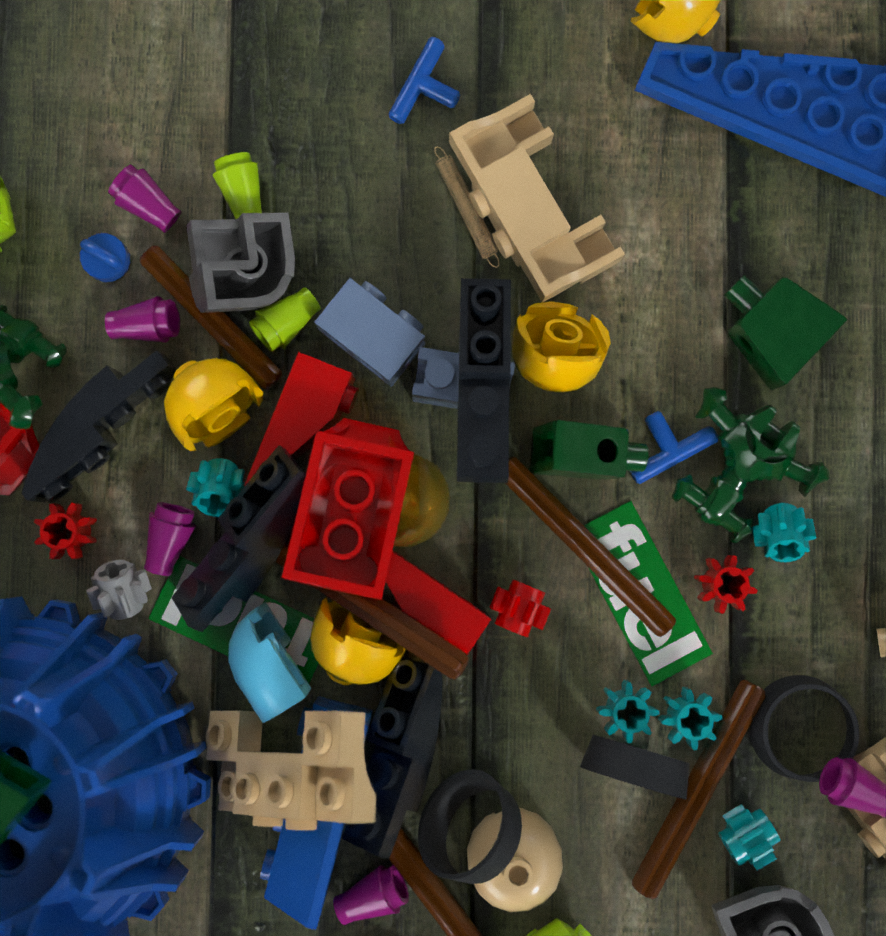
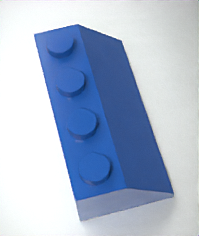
M318 696L312 708L304 707L297 730V735L302 737L304 733L305 711L365 712V745L373 713L372 709ZM283 819V826L272 828V831L280 832V837L276 850L268 849L263 862L260 879L268 881L264 898L306 928L317 929L345 823L317 820V830L285 829L286 819Z

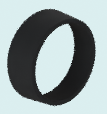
M792 675L780 678L764 689L766 697L749 726L751 744L759 759L775 773L796 780L818 782L823 769L811 774L798 775L786 769L774 756L768 740V724L773 710L782 699L799 690L818 689L835 696L843 708L847 724L846 739L841 752L837 756L840 759H853L859 743V725L856 715L846 699L833 687L820 679L806 675Z
M597 735L592 736L580 764L581 768L685 800L687 797L690 763Z
M471 769L451 775L431 794L420 818L418 845L425 865L437 876L454 881L480 884L493 879L508 866L518 848L522 832V818L519 806L514 797L502 785L483 771ZM486 790L497 791L502 805V821L498 837L490 852L478 865L466 872L458 873L452 867L446 849L447 832L453 815L470 796Z

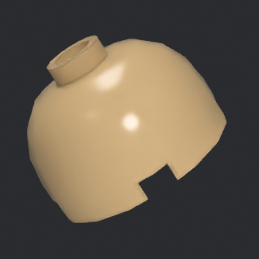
M519 808L522 818L521 838L511 862L493 879L484 883L474 884L477 892L488 903L507 912L529 911L544 904L557 889L563 869L562 848L551 825L537 813L523 808ZM502 811L486 816L473 830L467 847L468 870L478 865L492 849L500 831Z

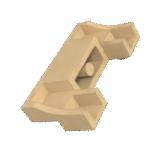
M529 94L496 113L469 121L449 132V144L472 181L473 191L469 193V197L473 207L481 218L488 216L496 232L492 233L498 250L504 258L511 256L516 266L522 267L541 302H545L577 283L582 284L616 265L622 260L625 253L621 246L617 249L613 247L603 230L606 222L602 215L569 232L571 228L529 157L550 145L554 135L549 126L545 129L543 128L533 111L535 100Z
M210 711L209 726L206 732V760L222 761L221 777L218 783V810L253 816V826H283V819H286L285 829L317 830V820L349 824L375 823L376 794L370 784L364 758L365 712L305 711L303 753L261 752L262 721L255 711Z

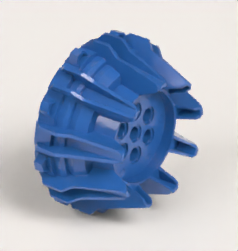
M22 596L0 599V750L13 758L16 746L22 748L27 753L29 758L28 767L52 780L43 794L50 798L53 805L52 814L43 812L36 802L0 845V936H130L127 917L133 916L152 921L168 902L169 896L167 892H176L188 874L189 870L176 857L180 850L192 851L204 833V830L191 820L192 818L189 817L191 808L205 802L210 797L211 777L197 770L196 765H193V758L198 757L207 748L205 741L192 742L185 715L194 709L193 701L176 704L170 691H172L171 687L178 673L167 659L147 663L137 654L142 640L140 635L133 634L121 639L104 630L107 617H104L102 612L87 615L82 621L79 619L76 603L58 599L49 601L37 617L31 614ZM10 839L18 841L23 846L24 858H19L13 854L9 845Z

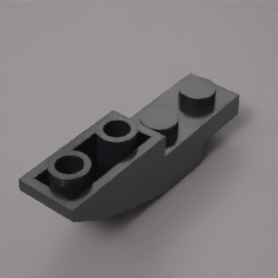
M461 278L457 482H508L509 379L511 374V280Z
M156 350L125 376L121 372L105 366L89 380L68 402L41 442L28 470L22 490V495L27 501H48V503H53L65 496L73 488L70 482L82 472L91 473L104 465L110 459L108 452L118 445L107 429L110 427L117 429L123 426L136 414L134 410L136 406L149 397L150 400H153L168 390L172 382L171 379L177 370L170 359Z
M279 445L269 458L259 466L257 472L239 494L229 502L224 512L218 518L226 533L212 546L206 557L191 575L182 582L179 589L171 597L188 627L203 632L232 597L247 602L263 582L282 551L296 519L306 473L282 446Z
M407 650L388 677L366 737V741L376 744L367 768L370 784L376 794L375 823H347L342 839L378 857L389 859L406 811L418 812L433 761L441 714L442 673Z

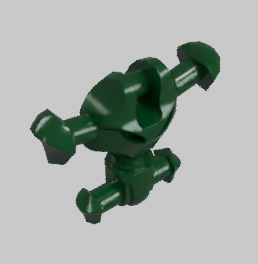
M2 304L0 305V403L11 412L9 426L16 429H29L32 424L33 415L43 403L39 395H26L23 397L16 390L18 380L11 368V363H20L27 355L34 353L46 361V367L55 368L62 363L67 349L62 343L56 346L45 339L43 333L39 331V327L34 322L26 319L22 320L21 318L15 319L6 313L7 306Z
M717 387L705 388L703 391L702 405L695 418L709 416L722 430L717 437L721 441V447L724 448V456L726 457L725 470H722L721 475L711 478L710 485L706 491L693 483L691 474L677 479L675 490L671 497L675 502H678L681 498L685 499L695 507L694 510L704 523L716 526L721 525L732 533L729 539L730 542L737 544L742 538L752 533L751 524L753 518L743 519L732 511L735 505L743 500L744 496L742 494L744 492L742 490L747 487L746 483H752L755 480L762 481L764 479L768 481L772 479L781 481L783 476H786L800 483L798 491L806 497L814 487L830 479L829 470L823 462H815L807 466L794 460L800 426L794 421H790L782 428H779L771 422L777 412L775 407L767 405L749 415L738 414L735 417L723 404L727 399L726 391Z

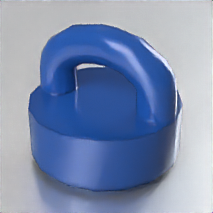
M99 233L80 242V262L83 269L94 279L101 282H114L122 278L128 271L130 253L116 236L108 233Z

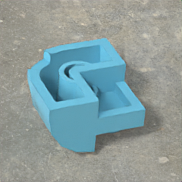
M266 602L250 611L236 625L229 641L228 657L235 682L262 723L276 717L304 699L312 689L285 649L291 642V639Z

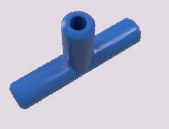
M430 37L388 113L392 121L398 124L405 123L420 93L450 109L455 108L460 92L430 77L445 48L444 43L439 38Z
M657 411L647 416L645 423L661 452L648 458L646 469L643 472L630 471L631 476L637 484H642L717 443L719 438L717 437L716 430L711 426H707L678 442L662 412Z

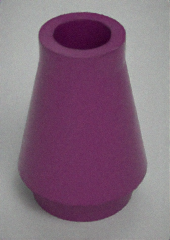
M132 164L126 166L109 187L108 193L115 198L116 206L158 227L164 233L172 228L182 213L181 210L174 206L144 168L138 170Z
M156 296L117 311L107 312L105 315V329L112 340L131 339L166 343L171 337L179 335L180 316L173 300H164L162 297Z
M159 502L156 505L155 512L149 513L147 553L144 564L146 571L162 576L172 575L174 565L196 527V524L192 522L195 514L192 510L176 504Z
M835 757L825 765L820 776L819 788L820 792L828 797L831 804L877 814L886 818V784L852 758L840 759Z
M380 865L344 893L335 896L333 905L337 918L343 925H346L353 921L399 913L400 907L408 903L409 893L404 878L394 865L388 868Z

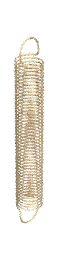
M446 155L445 157L447 158L438 164L436 162V166L454 201L455 199L458 201L456 203L470 234H472L473 240L476 241L475 244L481 257H483L482 259H486L488 257L484 254L492 250L495 251L496 245L483 218H479L475 208L472 207L473 205L469 206L470 204L467 202L470 200L469 191L452 156L448 158L449 156ZM488 240L489 246L485 247L486 245L480 247V243Z

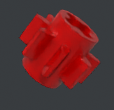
M51 503L49 504L51 514L45 519L34 520V523L40 526V537L34 543L35 545H46L51 548L49 559H61L64 556L65 550H67L68 555L72 559H80L83 557L80 547L86 543H97V539L91 536V525H94L97 519L81 516L82 504L71 503L66 513L60 504ZM63 523L66 524L68 530L72 531L70 539H66V534L60 531Z
M727 555L723 566L716 559L707 558L706 564L709 569L704 575H694L695 580L702 582L704 590L698 595L697 599L703 602L710 601L711 599L715 600L714 612L720 614L725 613L728 603H731L732 607L736 610H746L742 600L748 594H757L758 592L756 588L750 586L748 578L752 575L754 569L751 567L736 568L737 556ZM721 575L732 577L733 581L727 585L730 593L719 592L718 588L723 584Z
M512 579L508 590L497 587L490 605V609L499 612L495 624L524 637L529 636L532 626L543 630L551 608L542 605L546 593Z

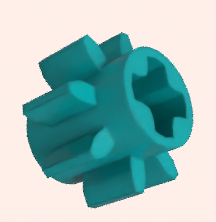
M215 458L208 462L202 460L198 472H191L186 490L194 493L191 504L197 506L202 513L208 516L219 517L229 502L244 488L243 477L245 470L239 469L235 463L223 458Z
M778 503L768 507L764 513L758 514L759 525L752 527L755 546L763 547L765 557H770L778 562H793L800 559L805 552L810 551L808 541L816 539L813 519H805L804 508H797L788 503Z
M623 679L622 690L613 692L607 687L603 689L609 698L606 706L596 707V711L599 715L608 716L611 719L604 727V730L609 735L614 734L620 728L627 743H632L633 733L643 731L645 734H652L647 724L650 716L659 715V710L645 703L651 695L649 689L643 687L634 694L632 684L627 679ZM629 700V702L637 707V712L629 713L628 721H625L617 712L618 710L626 709L627 701Z
M682 687V697L674 700L667 696L663 698L669 706L667 715L659 716L658 721L663 725L673 727L667 737L673 744L678 743L684 736L687 745L694 751L698 748V740L706 737L713 741L717 739L711 731L714 722L722 720V715L707 709L712 702L710 695L704 692L695 701L692 690L688 687ZM689 709H692L698 713V718L691 719L690 727L688 728L681 723V718L689 717Z
M740 804L722 815L727 823V828L718 834L738 866L749 861L758 871L777 859L773 853L774 849L772 846L781 840L774 826L760 808L750 813L748 809H745Z

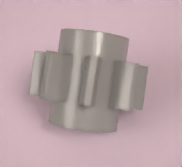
M113 560L101 565L95 571L94 576L91 577L93 587L87 589L86 592L93 610L101 609L104 617L109 616L115 620H123L136 615L142 610L144 603L148 602L145 592L152 588L145 569L137 571L134 563H129L126 560Z

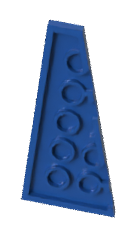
M655 42L634 91L886 197V64L885 66L859 64L857 59L784 53L782 57L759 55L757 50L742 49L740 53L714 51L711 46Z

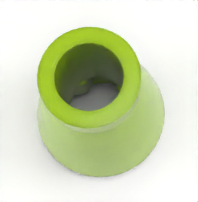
M234 153L215 160L216 172L212 176L235 219H238L242 213H262L258 163L252 162L250 153Z
M303 287L297 293L255 311L256 317L249 322V325L260 342L270 352H273L279 347L285 349L312 316L321 310V307L314 295L307 288Z

